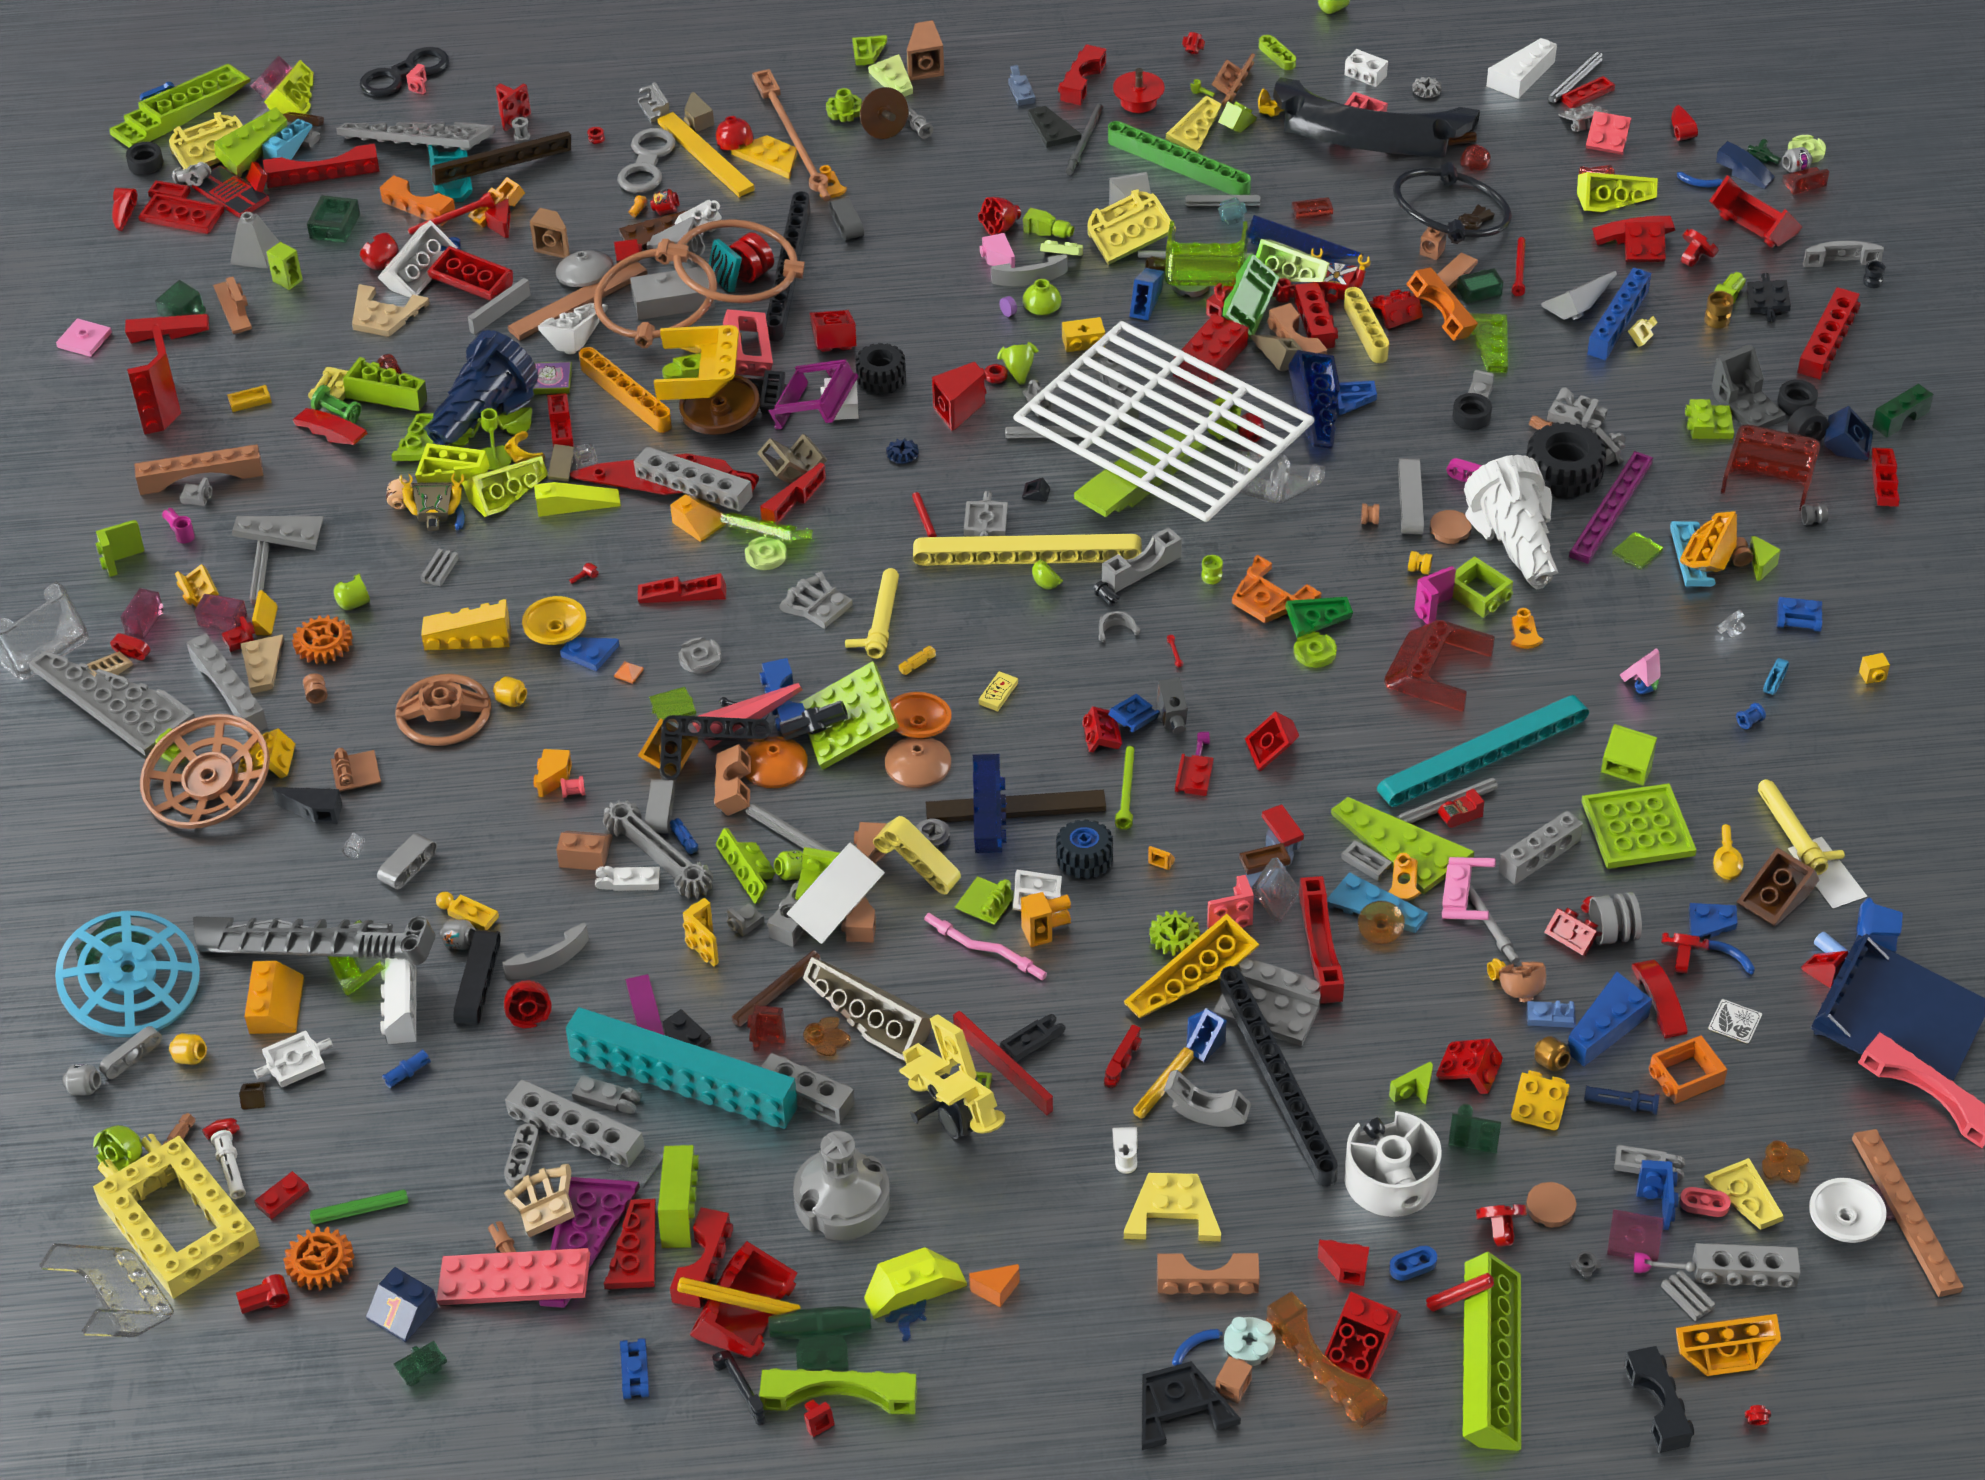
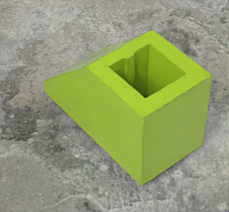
M1227 102L1218 123L1241 133L1255 122L1257 117L1252 114L1253 110L1238 102H1235V104Z

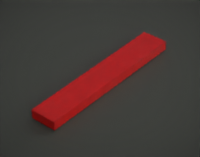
M960 1011L953 1014V1024L963 1030L966 1041L1046 1116L1053 1112V1096L965 1014Z

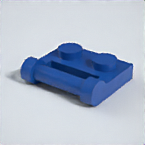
M1779 597L1777 627L1809 628L1821 632L1822 601Z

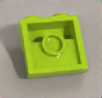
M1690 399L1689 405L1685 406V416L1689 417L1687 429L1691 430L1692 439H1733L1734 428L1730 405H1711L1710 399Z

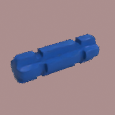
M681 819L671 820L670 828L676 833V837L682 846L685 847L684 849L687 853L693 854L699 850L698 844L683 825Z

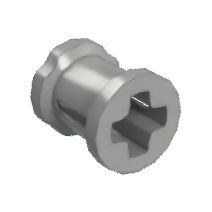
M518 117L512 121V126L515 129L514 139L518 142H525L531 137L527 128L529 124L528 119L524 117Z

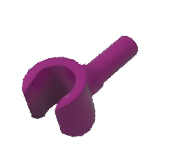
M1198 732L1195 755L1201 756L1203 745L1210 744L1209 732Z

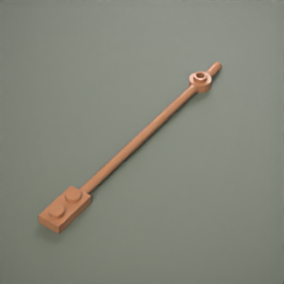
M770 69L752 73L753 80L762 98L771 99L811 175L809 177V187L816 192H820L824 201H829L831 197L826 189L828 187V178L826 175L817 172L777 97L781 95V92Z

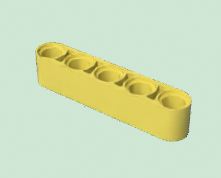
M1357 287L1346 289L1344 310L1366 352L1373 362H1386L1389 352V340L1362 290Z

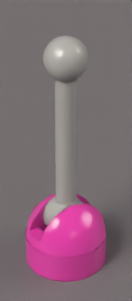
M1635 1253L1634 1273H1646L1651 1267L1686 1269L1689 1272H1693L1696 1269V1265L1693 1262H1688L1687 1264L1653 1262L1644 1253Z

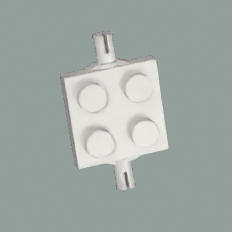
M303 1031L262 1049L267 1065L254 1069L255 1076L259 1079L271 1073L282 1088L326 1068L320 1052L333 1047L330 1038L316 1043L310 1038L307 1031Z

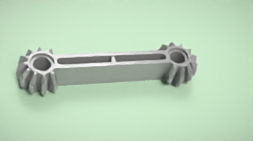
M618 799L616 804L610 803L609 808H605L603 823L608 832L614 833L616 837L624 834L674 877V884L680 896L686 895L688 899L695 896L698 900L699 895L706 896L707 891L712 890L713 874L708 866L702 865L700 861L692 864L641 820V812L636 803L630 804L628 799L625 802H621Z

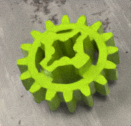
M1174 910L1173 914L1170 915L1168 911H1165L1164 917L1157 915V921L1152 920L1149 932L1151 944H1155L1156 950L1162 948L1163 954L1171 951L1172 956H1175L1176 952L1181 953L1200 937L1199 923L1194 922L1193 916L1187 918L1186 912L1178 915L1177 910Z

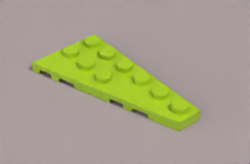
M1347 797L1331 809V815L1373 851L1390 860L1393 868L1394 860H1396L1400 853H1407L1411 858L1418 861L1416 888L1423 894L1446 878L1449 857H1474V851L1352 798ZM1409 874L1402 875L1405 879L1410 881L1411 876Z

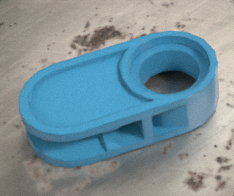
M1781 658L1776 660L1766 679L1763 692L1775 695L1786 675L1789 661Z

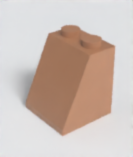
M933 20L915 23L907 47L908 77L910 81L944 76L943 44Z

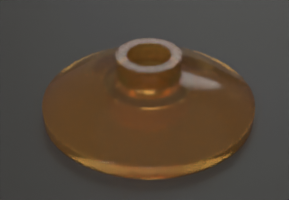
M1375 901L1366 905L1358 917L1360 933L1366 940L1375 944H1388L1395 941L1404 929L1405 922L1401 910L1396 905L1387 901ZM1382 923L1385 927L1378 928L1377 925Z

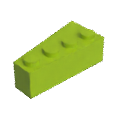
M276 107L215 141V156L230 172L241 178L242 173L246 169L249 170L252 161L255 162L258 158L261 159L263 157L262 144L287 127V119Z
M362 357L357 359L343 377L345 397L349 399L395 408L399 407L411 411H420L427 402L425 380L406 373L397 374L396 370L390 367L386 370L381 368L379 363H367L365 358Z
M694 1145L664 1146L658 1204L661 1248H691L692 1221L695 1218V1204L693 1202H696V1187L694 1186L698 1185V1172L695 1170H699V1155H694Z

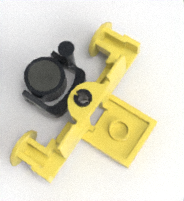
M938 1014L930 1018L942 1058L919 1043L902 1052L906 1066L901 1068L899 1072L909 1078V1087L918 1092L929 1091L931 1096L936 1099L915 1112L911 1111L910 1115L913 1121L918 1124L919 1120L938 1110L939 1121H941L945 1130L954 1139L961 1136L964 1137L973 1131L985 1134L998 1130L1005 1122V1114L1002 1111L994 1110L997 1107L994 1093L975 1080L977 1074L963 1030ZM960 1063V1070L950 1076L951 1068Z

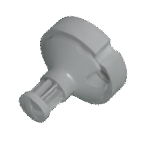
M833 1131L823 1137L820 1145L821 1152L806 1160L795 1176L793 1183L795 1210L799 1220L809 1231L819 1230L825 1234L826 1239L851 1240L870 1233L885 1219L890 1207L889 1177L886 1169L874 1156L867 1157L859 1153L858 1149L855 1148V1141L850 1134L843 1131Z

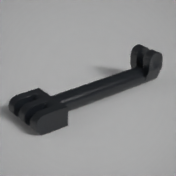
M727 1350L715 1353L712 1356L714 1369L720 1371L728 1368L749 1405L750 1414L755 1423L763 1425L765 1423L763 1403L757 1394L754 1395L731 1352Z

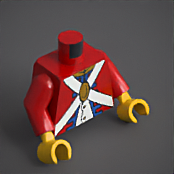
M1312 248L1311 255L1321 259L1323 254L1322 249L1320 248V255L1316 256L1313 254L1314 248ZM1362 254L1359 255V269L1358 266L1329 262L1324 282H1318L1320 289L1324 290L1328 302L1334 303L1337 299L1344 300L1345 291L1350 287H1357L1359 289L1362 287L1366 274L1365 268H1368L1371 264L1369 256L1367 261L1363 263L1361 262L1363 256Z

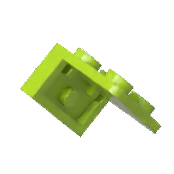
M136 520L96 531L98 542L95 543L99 555L102 554L99 561L102 569H107L109 577L118 575L115 565L116 560L144 552V545Z

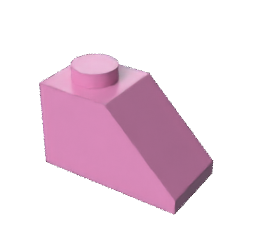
M1004 233L982 237L980 254L982 257H985L987 264L996 266L1010 263L1011 268H1015V256Z

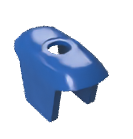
M1870 897L1867 898L1859 908L1856 938L1858 935L1868 934L1875 943L1896 953L1897 938L1901 935L1903 913L1876 905Z

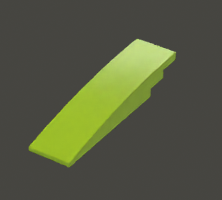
M230 64L223 65L138 102L139 109L124 115L125 122L109 128L110 135L129 148L136 143L151 142L211 109L251 82V80Z
M1173 428L1162 432L1180 442L1187 437ZM1154 437L1145 442L1166 454L1174 449ZM1196 440L1189 445V447L1199 452H1202L1207 447ZM1139 448L1129 452L1153 466L1161 461ZM1183 452L1176 457V459L1185 464L1193 459ZM1122 458L1113 463L1139 478L1148 473ZM1167 465L1162 471L1173 475L1179 469ZM1105 469L1074 492V499L1102 516L1107 517L1114 510L1120 512L1128 505L1133 508L1150 492ZM1155 476L1149 483L1159 487L1165 481Z

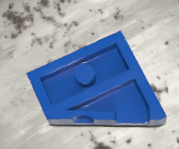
M576 637L567 642L560 650V654L565 659L597 672L620 646L619 639Z
M1689 903L1690 935L1700 938L1709 935L1711 938L1722 932L1737 929L1736 905Z

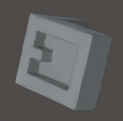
M1475 370L1468 393L1481 394L1489 399L1493 389L1494 374Z
M203 477L200 485L186 484L180 496L181 504L205 506L208 498L212 495V487L209 486L208 478Z
M749 903L737 912L731 907L727 910L728 926L742 936H745L764 922V916Z

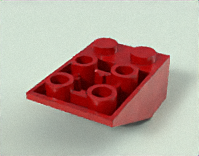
M1350 1291L1321 1363L1369 1383L1394 1335L1401 1314L1397 1310Z

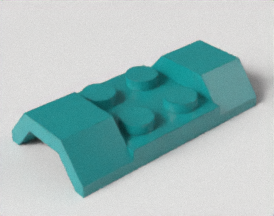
M428 145L431 176L433 165L467 157V150H461L460 147L455 152H439L433 145ZM471 176L439 185H434L433 183L434 194L440 193L453 198L454 202H463L472 194Z

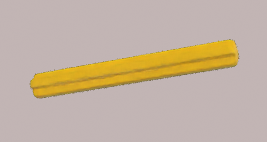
M681 1277L677 1286L678 1292L792 1319H797L800 1315L801 1307L798 1304Z

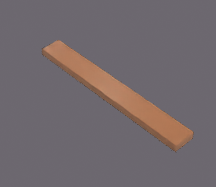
M639 262L625 267L609 281L604 289L602 298L631 284V277L648 275L647 269ZM599 282L585 286L508 326L509 332L521 341L538 332V325L546 319L552 317L556 320L560 318L561 313H573L577 307L594 303V295Z

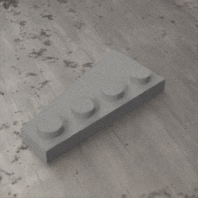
M236 516L232 536L316 550L324 516Z

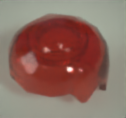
M1474 144L1465 149L1460 162L1462 167L1467 165L1470 171H1481L1490 164L1491 155L1483 146Z

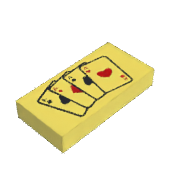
M999 671L979 698V705L998 712L1017 686L1018 678Z

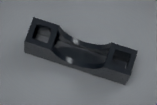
M1657 1346L1628 1351L1624 1367L1632 1387L1644 1389L1652 1393L1662 1405L1663 1410L1654 1416L1651 1433L1659 1453L1689 1447L1691 1438L1694 1435V1427L1691 1420L1686 1418L1683 1400L1678 1398L1675 1392L1676 1384L1674 1378L1668 1375L1664 1355H1660Z

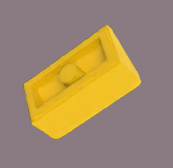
M259 590L252 624L256 635H271L278 606L263 590Z

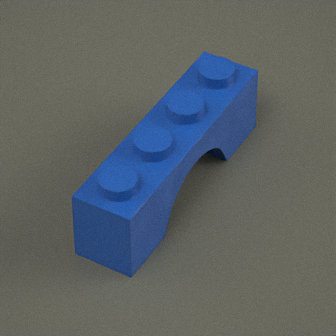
M787 658L762 663L763 672L759 673L762 686L766 685V688H764L765 694L793 685V675ZM787 700L771 712L772 716L776 715L774 720L777 731H781L780 722L802 715L801 713L805 711L803 703Z

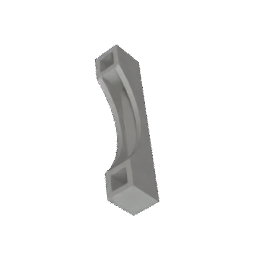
M205 633L187 641L192 662L201 673L206 674L213 681L228 703L234 716L249 721L259 731L268 728L264 710L208 635ZM243 729L248 737L251 736L249 732Z

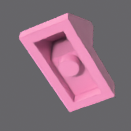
M1657 648L1621 673L1620 676L1624 682L1631 677L1634 680L1640 677L1645 685L1649 687L1658 680L1661 675L1659 650Z

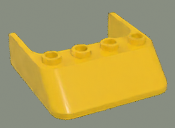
M720 325L660 329L664 349L698 348L701 350L698 378L654 380L657 400L711 398L734 378L739 331L736 326Z

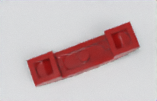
M1654 959L1633 963L1631 967L1639 984H1644L1649 997L1652 998V1004L1657 1012L1656 1021L1664 1038L1687 1034V1025L1678 997L1660 964Z

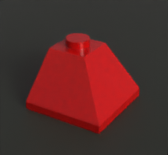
M1277 711L1269 716L1245 738L1257 769L1262 771L1293 744L1299 737V733L1292 719Z

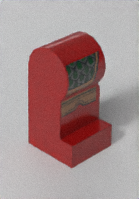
M1473 788L1466 791V796L1441 805L1438 814L1448 827L1453 828L1483 817L1484 800Z

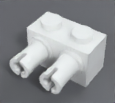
M709 199L680 214L675 225L690 217L695 218L697 226L721 220L722 217L718 212L720 204L715 200L710 201Z

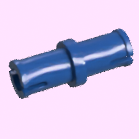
M422 1049L408 1060L400 1061V1065L382 1075V1078L387 1086L392 1088L406 1077L411 1078L414 1076L415 1071L429 1064L431 1060Z

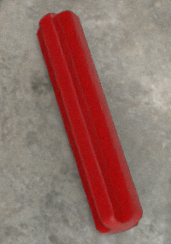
M1485 1273L1432 1295L1426 1299L1427 1308L1434 1312L1494 1286V1278L1489 1273Z

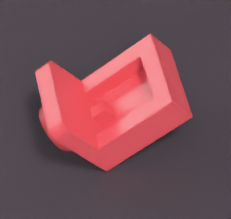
M417 64L406 75L408 88L410 91L424 95L426 93L425 82L427 81L425 66Z

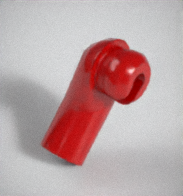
M226 1118L216 1120L203 1128L202 1132L209 1140L218 1131L226 1129L234 1134L239 1131L240 1127L236 1123V1119Z

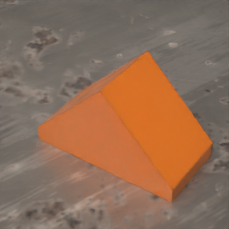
M1018 1264L969 1273L970 1291L1000 1308L1020 1283Z

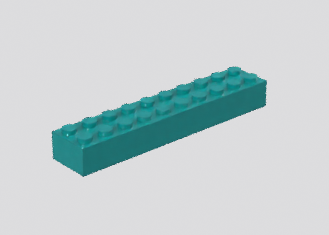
M578 1007L565 1028L570 1057L576 1061L586 1062L595 1065L597 1068L607 1069L616 1072L618 1075L628 1076L642 1083H649L663 1090H670L684 1097L700 1100L707 1105L724 1108L728 1112L745 1115L749 1119L766 1122L773 1127L778 1126L786 1129L798 1108L796 1083L793 1077Z

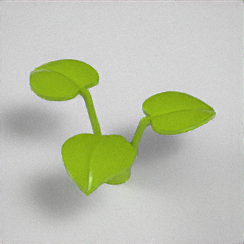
M492 408L484 409L481 412V418H478V423L474 430L470 428L457 441L452 444L449 443V445L464 446L468 444L469 437H474L481 425L486 432H490L491 447L482 449L486 451L490 465L489 470L494 471L510 466L512 458L505 451V446L495 447L494 430L499 426L501 430L506 429L511 435L521 431L527 432L531 427L532 408H520L515 412L509 413L507 416L503 415V413L498 416L496 410Z

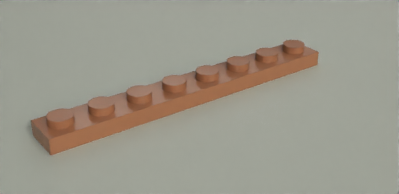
M1877 1129L1854 1133L1852 1140L1937 1296L1961 1293L1964 1286Z

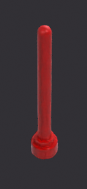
M491 192L483 194V197H480L478 201L430 220L435 225H439L481 207H488L489 209L496 206ZM428 221L410 227L408 233L413 235Z

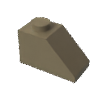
M692 92L684 109V122L695 132H699L714 125L713 110L695 92Z

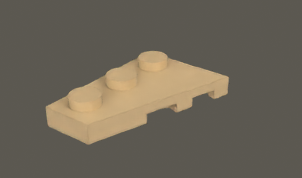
M283 634L240 643L251 694L273 689L277 674V663L280 660L281 647L284 644Z

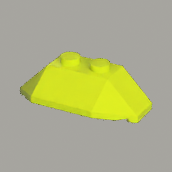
M923 1247L878 1263L864 1300L873 1319L963 1288L967 1286V1282L957 1263Z

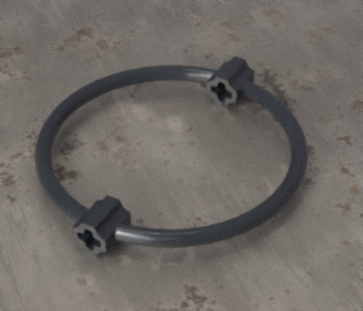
M1451 162L1441 165L1440 169L1420 168L1407 171L1400 175L1393 185V194L1396 202L1408 215L1430 228L1447 233L1448 238L1453 244L1464 241L1465 237L1479 238L1499 234L1511 222V210L1505 199L1485 183L1458 173L1457 168ZM1418 176H1440V180L1446 186H1451L1457 180L1462 181L1491 196L1502 208L1504 219L1498 226L1484 230L1465 229L1461 220L1454 219L1452 222H1448V225H1444L1427 218L1413 209L1403 198L1401 185L1406 180Z

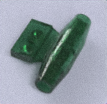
M847 1306L806 1308L768 1317L770 1337L799 1340L796 1347L797 1369L807 1371H849L847 1343L842 1336L872 1329L870 1308Z

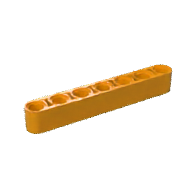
M585 347L579 351L580 367L584 374L655 431L664 433L672 428L670 409L665 404L657 400L656 397L594 348Z

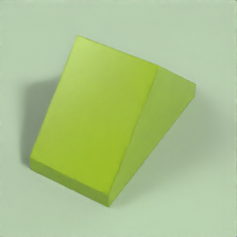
M1751 536L1749 548L1754 556L1751 563L1756 580L1761 581L1778 565L1781 549L1757 536Z

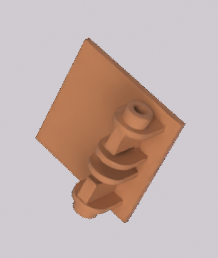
M343 748L336 749L334 753L335 758L331 759L336 789L345 791L381 783L374 750L348 755L347 751Z

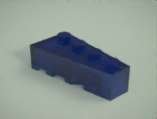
M1000 754L973 755L975 853L1002 852V843H1007L1006 830H1002V826L1006 825V812H1002V808H1006V794H1001V791L1006 790L1005 777H1001Z

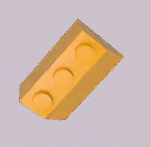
M253 961L244 1016L249 1034L297 1032L304 983L303 974L278 961Z

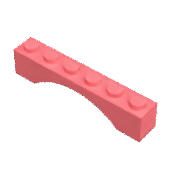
M1880 1032L1865 1049L1858 1063L1878 1077L1902 1080L1930 1093L1950 1112L1957 1123L1961 1135L1982 1149L1985 1146V1104Z

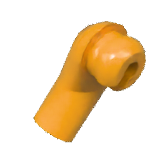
M638 195L635 197V204L628 211L632 217L636 218L641 210L647 206L648 200L645 196Z

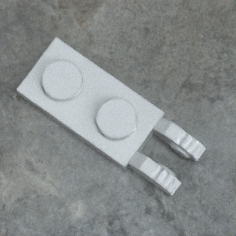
M602 866L596 869L598 878L595 880V886L597 889L614 891L659 889L660 867H620L613 869L610 866Z

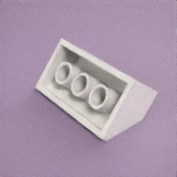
M430 220L414 233L378 278L393 292L410 298L412 295L418 296L432 279L427 271L444 252L440 251L441 245L458 247Z
M386 958L385 966H381L382 980H385V984H381L382 998H385V1002L381 1003V1015L385 1017L384 1021L380 1022L381 1034L386 1035L388 1044L416 1042V965H411L406 959Z

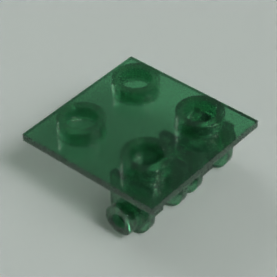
M1469 1104L1461 1105L1458 1109V1114L1452 1113L1448 1144L1460 1148L1466 1147L1483 1152L1497 1153L1501 1122L1472 1117L1473 1109Z

